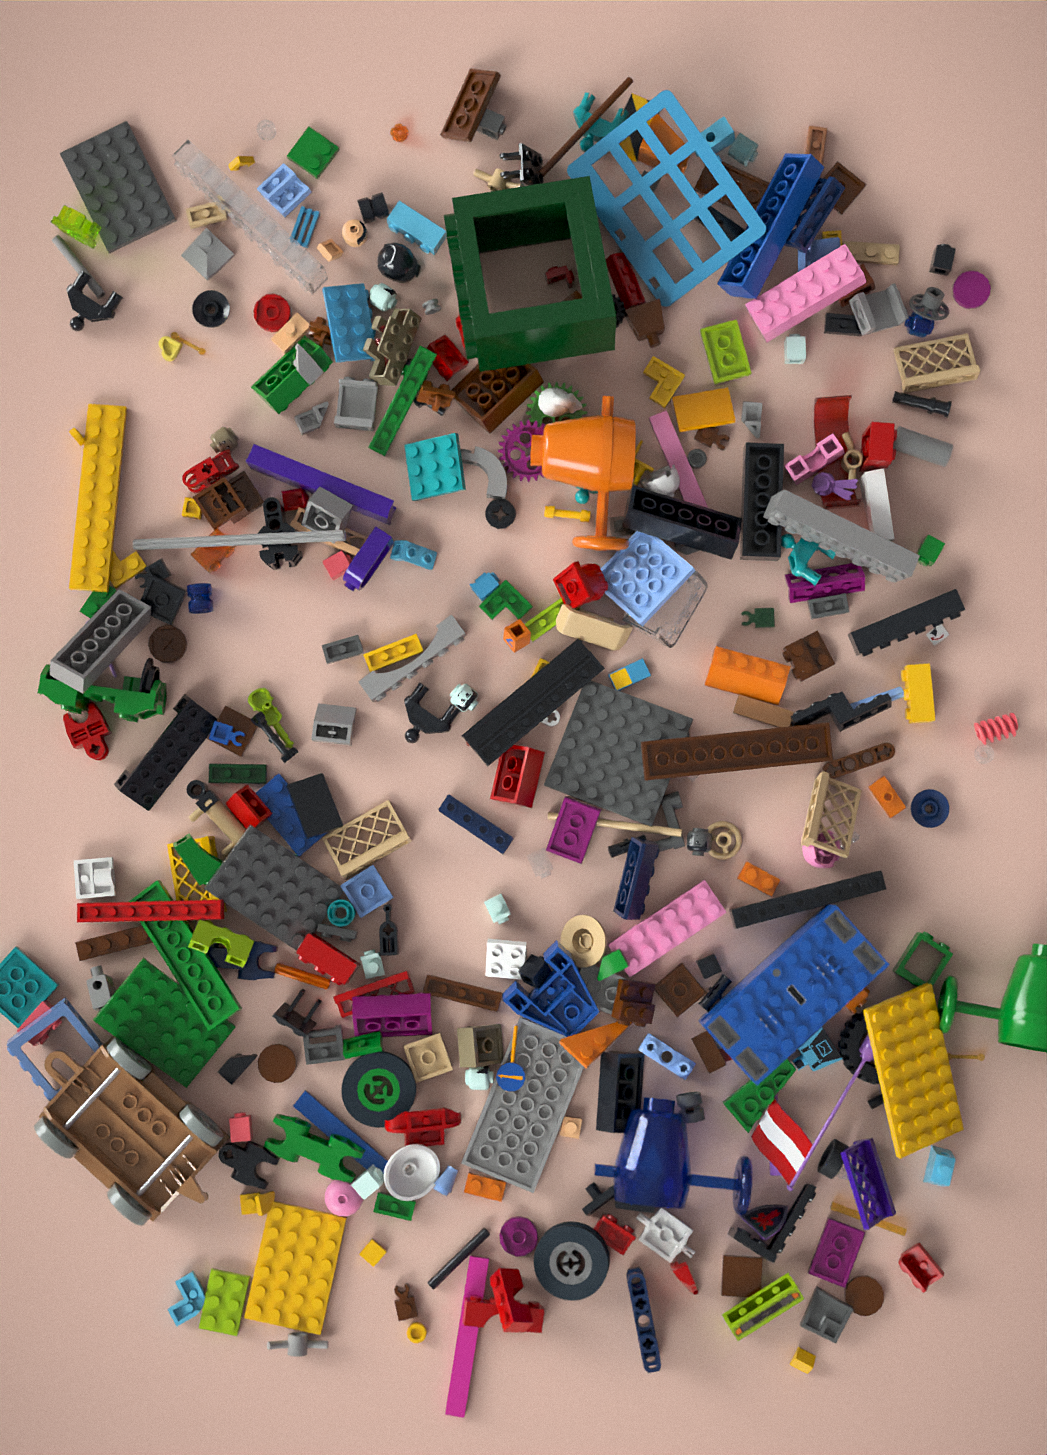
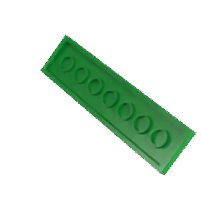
M157 880L129 902L174 900L161 880ZM186 920L140 921L208 1031L214 1030L242 1009L209 955L188 947L194 932Z

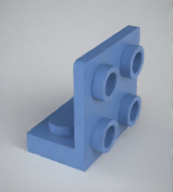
M840 238L813 240L806 253L798 250V272L839 248Z

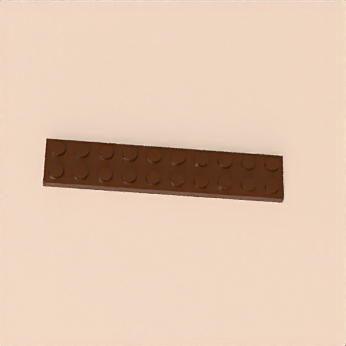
M829 723L641 742L645 781L833 761Z

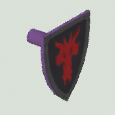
M777 1204L763 1205L745 1212L740 1217L760 1235L761 1240H767L785 1224L788 1206Z

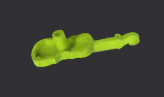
M266 688L254 690L248 697L249 705L253 708V711L263 712L267 724L273 726L280 739L285 742V747L292 748L294 742L289 739L288 734L279 723L282 715L277 710V707L272 705L274 698L271 697Z

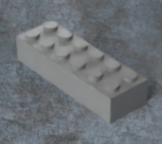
M119 589L50 660V676L84 693L150 622L151 606Z

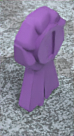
M822 472L814 477L812 487L818 495L827 496L834 492L850 501L851 495L854 492L845 488L857 489L856 483L858 479L835 481L831 474Z

